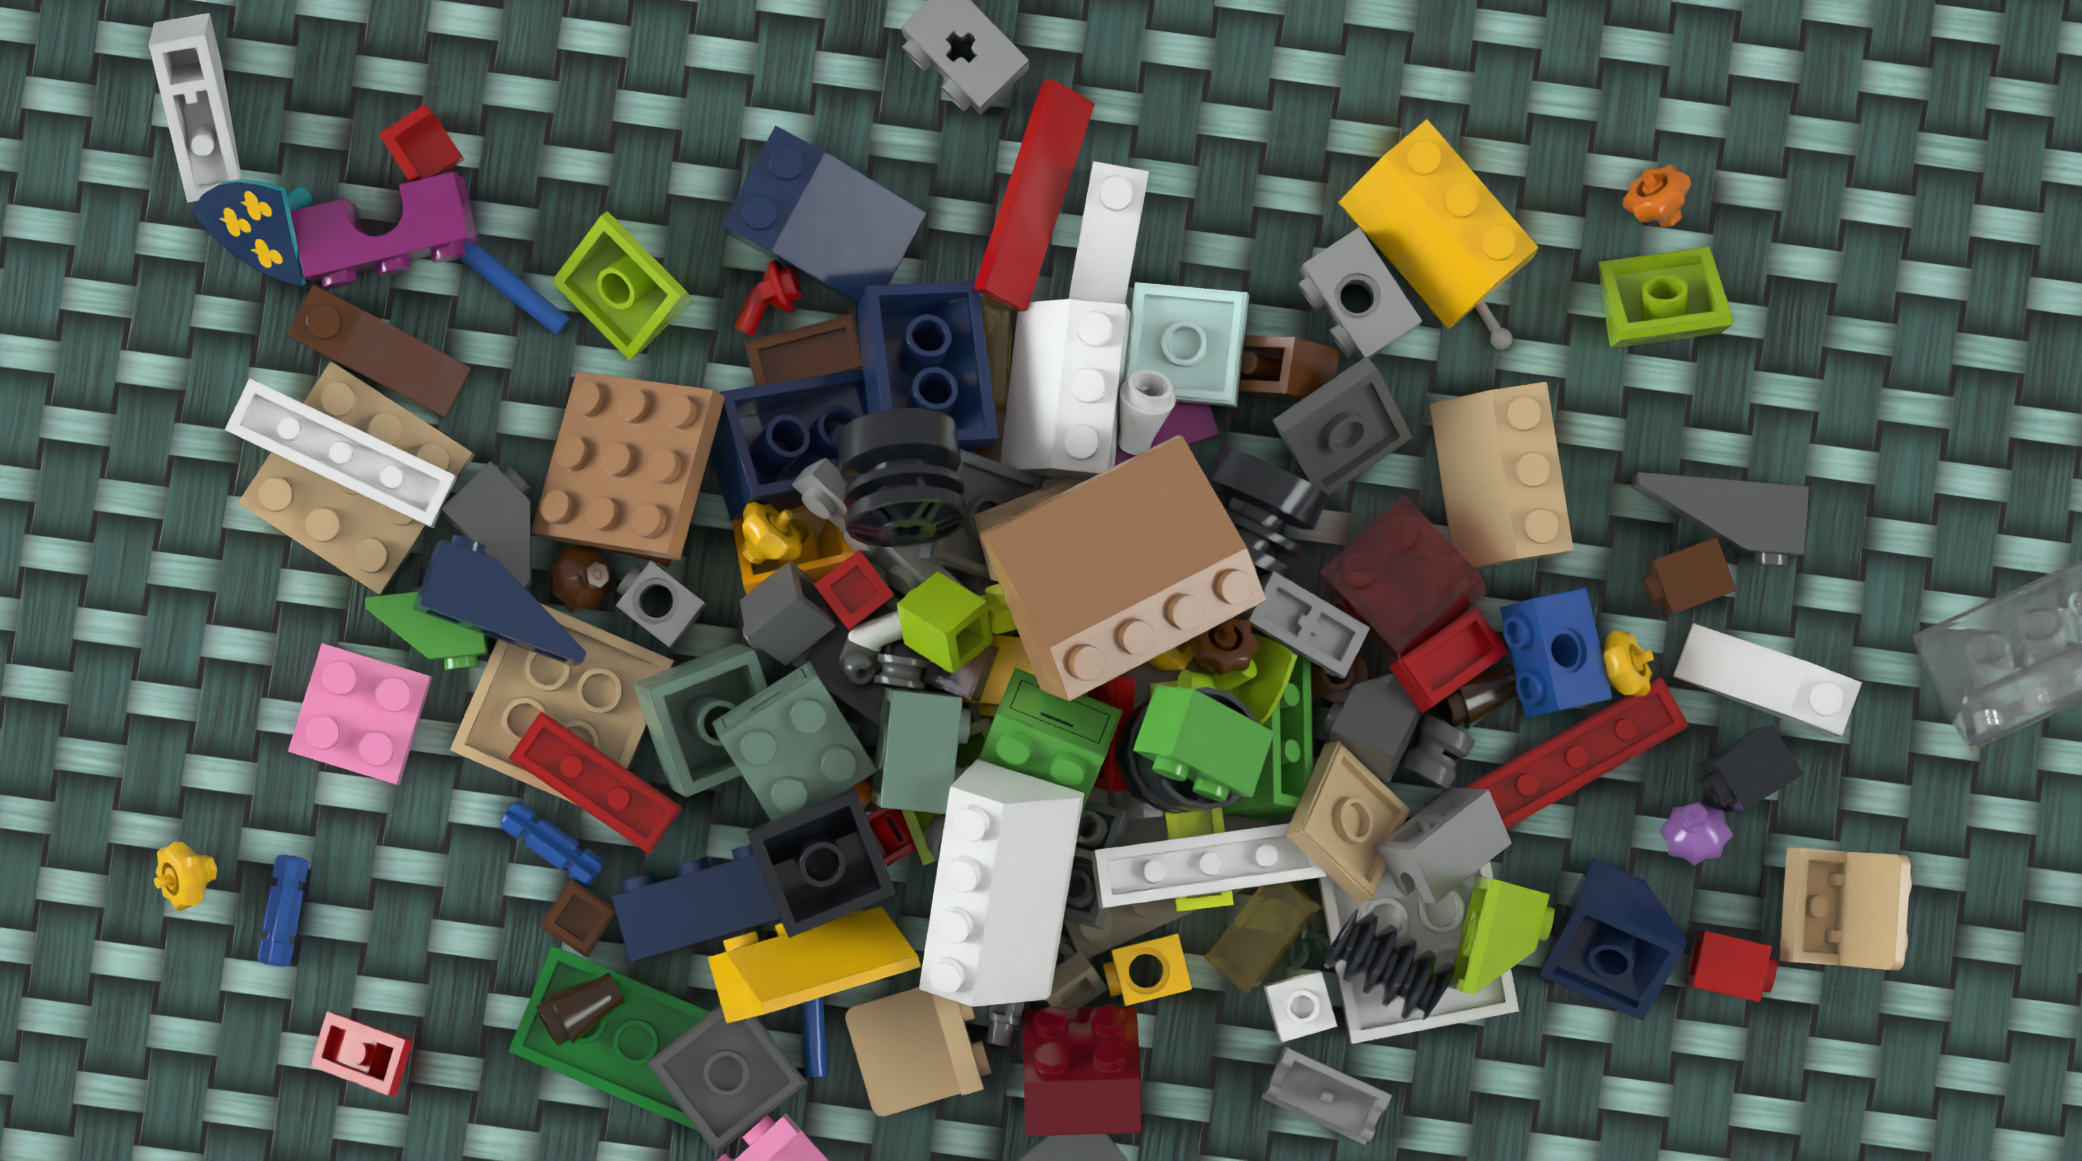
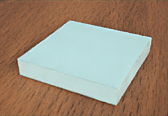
M1135 282L1124 381L1129 379L1130 375L1135 371L1154 370L1165 375L1171 381L1176 402L1237 407L1249 302L1248 293Z

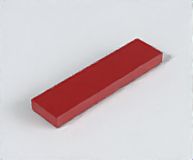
M1055 80L1042 81L973 288L1013 311H1027L1095 103Z
M1659 677L1650 682V691L1646 696L1635 697L1627 695L1463 788L1489 790L1505 829H1508L1686 729L1689 725L1662 677Z

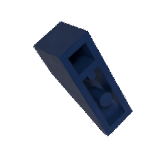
M457 535L453 536L451 542L442 540L435 545L413 610L573 667L583 663L586 651L497 559L484 555L485 545Z

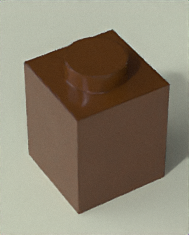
M1717 537L1647 563L1649 575L1642 577L1643 585L1652 607L1655 609L1662 606L1665 617L1737 591Z

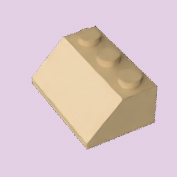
M1547 382L1494 389L1429 404L1455 571L1560 556L1572 552L1574 549Z

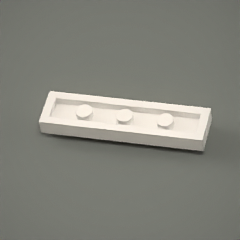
M250 378L225 428L226 431L432 528H434L442 511L441 508L445 505L458 478L452 473Z
M1290 823L1091 851L1099 909L1321 878L1327 875L1323 869L1285 835Z

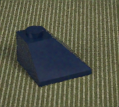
M1592 858L1570 898L1541 966L1539 976L1643 1021L1683 953L1687 940L1645 880Z

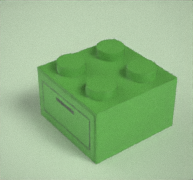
M1015 668L978 760L1083 792L1082 814L1123 710L1083 694L1068 701L1043 692L1035 675Z

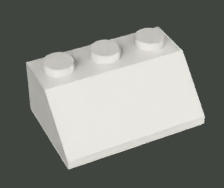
M1063 299L1029 302L1027 311H1018L1001 464L1032 475L1088 480L1115 466L1120 423V387L1124 382L1131 313L1126 304Z

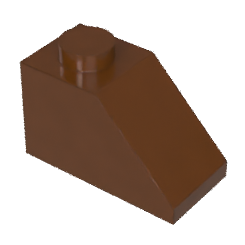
M1245 335L1238 395L1298 403L1336 377L1340 349L1297 337Z

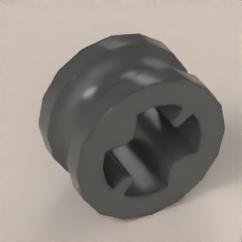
M878 654L877 661L882 664V672L875 675L874 683L925 690V683L921 681L920 675L923 670L928 669V661Z

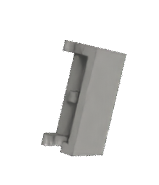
M1275 571L1258 577L1266 601L1236 615V618L1250 621L1252 627L1321 666L1322 671L1332 677L1345 678L1370 627Z
M1451 787L1449 791L1444 792L1375 846L1379 856L1384 858L1396 886L1405 896L1415 890L1414 883L1409 877L1410 875L1415 880L1417 889L1424 901L1436 904L1512 844L1489 790Z
M1286 1046L1283 1047L1261 1098L1364 1145L1373 1138L1376 1123L1381 1113L1386 1110L1392 1097L1386 1091Z

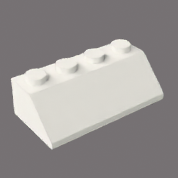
M978 759L950 786L920 978V990L971 1007L1046 1000L1051 995L1084 799L1083 792Z

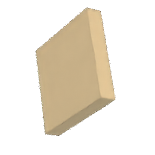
M1340 741L1324 744L1285 835L1358 903L1370 901L1374 897L1387 866L1384 858L1379 856L1375 846L1405 823L1410 809Z

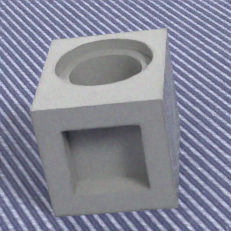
M652 561L648 563L645 569L636 564L616 589L623 596L616 606L673 650L708 606ZM653 587H666L673 596L671 610L660 618L649 617L643 609L644 595Z

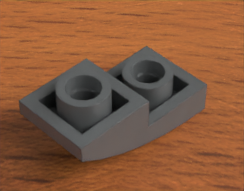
M1087 800L1080 817L1063 919L1096 929H1103L1109 908L1099 909L1091 851L1125 846L1129 815L1125 810Z

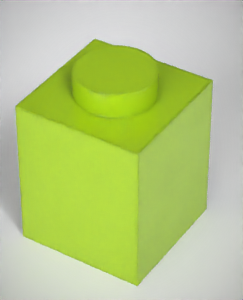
M938 571L921 585L909 591L897 603L904 644L953 675L994 642L987 601Z

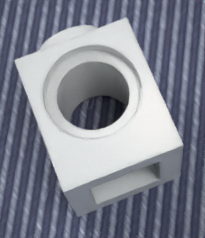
M1317 969L1263 985L1278 1039L1281 1042L1337 1027L1322 971Z

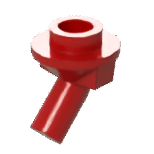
M777 259L769 262L761 283H758L748 294L733 327L754 336L768 304L788 314L796 312V300L802 298L803 294L794 269L791 266L783 268Z

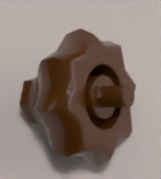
M565 545L560 557L549 565L552 577L551 594L561 599L570 612L580 609L596 611L604 597L613 590L610 578L611 562L601 557L595 547L582 546L577 548Z
M1236 617L1188 640L1189 645L1195 652L1197 664L1206 666L1212 673H1218L1219 675H1224L1231 671H1246L1250 665L1251 657L1260 648L1259 642L1252 634L1250 621Z

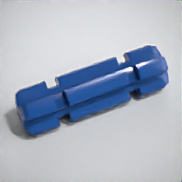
M516 801L511 805L501 821L503 830L517 840L522 836L526 839L524 845L561 871L564 867L570 870L568 876L582 886L588 887L595 881L604 866L602 858L588 848L583 852L579 849L580 843L544 817L539 821L535 818L536 812L523 802Z
M283 854L275 858L272 877L277 878L276 886L270 885L262 928L263 931H268L266 939H260L257 956L258 961L263 964L286 967L292 961L294 944L289 943L290 935L296 936L304 895V891L299 890L300 882L306 883L309 867L308 860L302 857Z

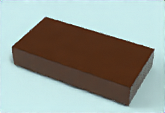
M854 314L744 342L756 386L863 369L859 332Z

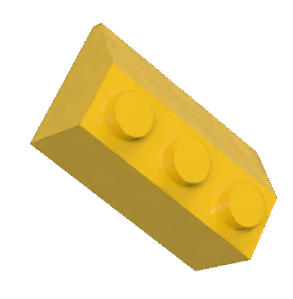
M1428 119L1389 150L1338 202L1447 330L1452 328L1530 262L1538 250V246Z
M882 906L863 912L861 908L791 938L788 937L783 925L778 924L775 925L778 937L759 942L757 933L754 931L724 940L726 952L707 957L726 1023L764 1015L921 967L918 955Z

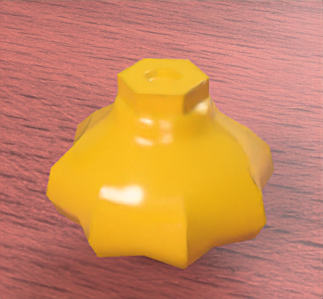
M754 501L747 504L743 511L742 528L745 540L740 546L741 553L751 563L758 565L767 559L792 561L799 557L802 550L800 543L802 535L793 527L790 521L793 518V514L787 509L779 513L769 503L762 505Z
M1613 631L1607 635L1602 651L1609 686H1612L1624 695L1646 696L1650 691L1649 680L1652 676L1647 662L1654 660L1651 650L1644 651L1638 645L1633 633Z
M173 842L168 847H162L157 852L158 866L156 874L158 877L154 878L156 888H162L163 896L171 901L175 910L184 911L191 906L198 905L204 898L206 885L216 879L217 867L213 857L198 855L183 842Z

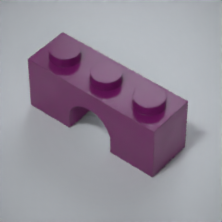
M450 172L400 184L399 189L403 202L401 220L391 232L382 236H368L361 226L356 204L344 198L290 211L304 278L315 283L322 282L324 289H334L356 283L355 274L377 269L378 276H387L408 271L411 269V260L431 256L433 263L464 257L466 255L464 246L479 244L465 179L455 172Z

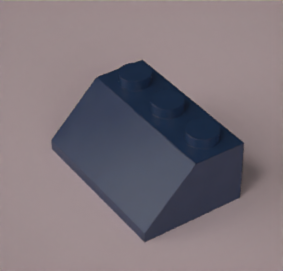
M976 281L866 286L856 316L868 414L895 408H923L940 411L954 419L958 427L960 449L973 452L997 443L998 431L980 294L973 289Z

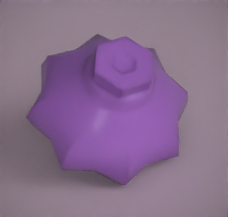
M1700 800L1686 806L1673 807L1669 820L1660 830L1661 835L1667 841L1668 855L1684 858L1694 866L1707 859H1719L1723 846L1733 836L1725 823L1723 810L1709 807Z

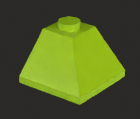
M1475 876L1453 964L1455 966V974L1448 987L1476 994L1535 952L1538 940L1547 941L1551 932L1555 909L1547 906L1550 894L1492 878Z

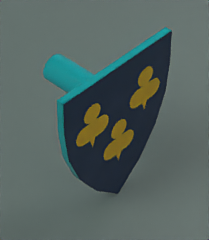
M247 179L225 181L206 191L191 209L192 213L208 232L235 257L255 270L278 280L298 286L306 284L290 211L306 208L312 204V196L305 188L297 187L287 195L284 187L262 181Z

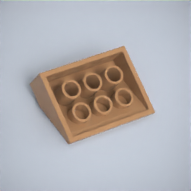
M1180 435L1148 449L980 533L1041 691L1068 701L1266 601L1244 541L1183 436Z

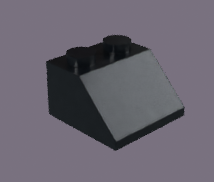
M855 788L746 832L778 917L789 938L896 894Z

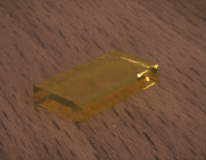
M1293 882L1260 886L1204 958L1245 995L1253 994L1321 906Z

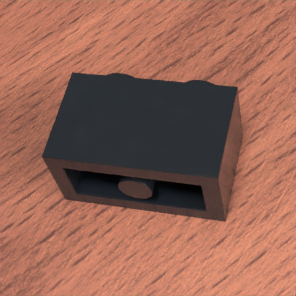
M1773 725L1753 729L1699 763V766L1705 773L1699 779L1702 789L1716 808L1723 805L1727 808L1728 812L1746 811L1803 775L1802 770Z

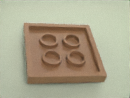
M576 372L531 533L547 540L680 560L725 396L711 389Z

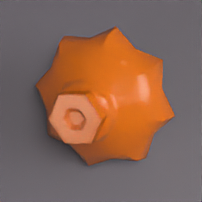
M1672 164L1662 168H1649L1641 174L1640 178L1629 183V192L1623 199V207L1629 213L1634 214L1640 222L1657 221L1661 227L1673 226L1682 219L1681 207L1691 186L1690 178L1686 174L1679 172L1677 167Z

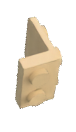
M1787 847L1779 961L1900 970L1904 965L1905 952L1908 946L1906 931L1908 899L1912 888L1909 858L1906 855Z
M915 987L853 1006L847 1011L845 1020L871 1107L876 1115L888 1116L960 1093L963 1096L984 1089L982 1076L992 1072L982 1040L972 1043L965 1021L975 1019L971 1006Z

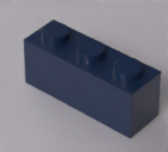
M751 844L731 850L734 861L712 867L710 857L677 865L679 877L657 882L655 872L622 881L625 892L613 895L612 899L630 962L778 920V914L760 872Z

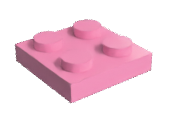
M322 643L288 752L399 785L433 677Z

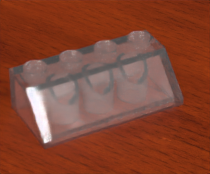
M2082 560L1912 635L1914 644L1946 715L1971 751L2082 702Z

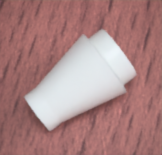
M1138 370L1122 383L1120 387V432L1117 442L1123 451L1132 455H1138L1150 449L1153 439L1173 409L1176 402L1173 385L1165 375L1154 370Z

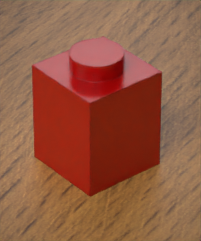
M1697 930L1685 986L1760 1002L1762 991L1770 993L1773 988L1778 962L1777 959L1770 958L1772 946Z

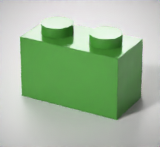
M1156 685L1133 751L1154 761L1152 767L1154 772L1178 781H1185L1187 778L1195 783L1192 789L1193 792L1211 800L1226 802L1228 794L1253 797L1274 732L1195 689Z

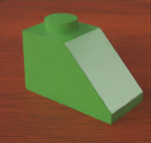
M418 592L365 597L366 609L428 659L433 661L444 660L445 670L479 667L478 656L492 654L489 636L413 610Z

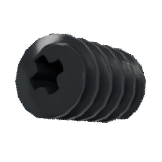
M1357 908L1333 941L1326 955L1324 967L1329 970L1339 961L1344 960L1347 963L1343 980L1349 982L1362 972L1366 975L1363 993L1369 994L1379 985L1385 987L1381 1003L1383 1006L1387 1007L1401 997L1404 999L1401 1013L1403 1019L1406 1020L1415 1012L1421 1010L1424 1012L1422 1020H1425L1450 984L1455 974V966L1446 962L1433 971L1436 953L1428 949L1414 959L1417 947L1416 940L1408 937L1395 946L1397 928L1393 925H1388L1375 934L1378 916L1370 912L1356 921L1359 910Z

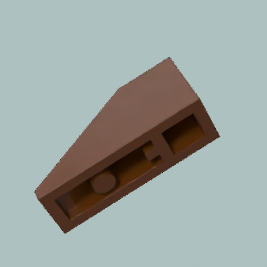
M312 285L287 333V336L305 347L446 419L472 371L471 367L315 285Z

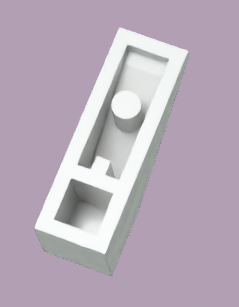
M210 13L155 22L149 41L151 57L187 203L198 201L206 191L222 182L242 179L223 67Z
M1093 161L1068 299L1125 304L1149 171Z
M1692 624L1672 676L1828 737L1842 736L1862 682L1813 663L1697 624Z

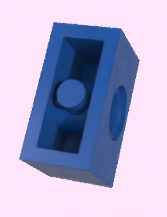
M1587 588L1533 598L1500 607L1504 624L1503 634L1509 646L1516 676V690L1522 702L1525 718L1612 699Z

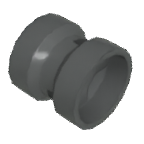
M1426 714L1418 728L1420 738L1415 747L1406 750L1399 765L1426 781L1449 791L1457 777L1455 767L1459 759L1468 756L1475 740L1451 725Z

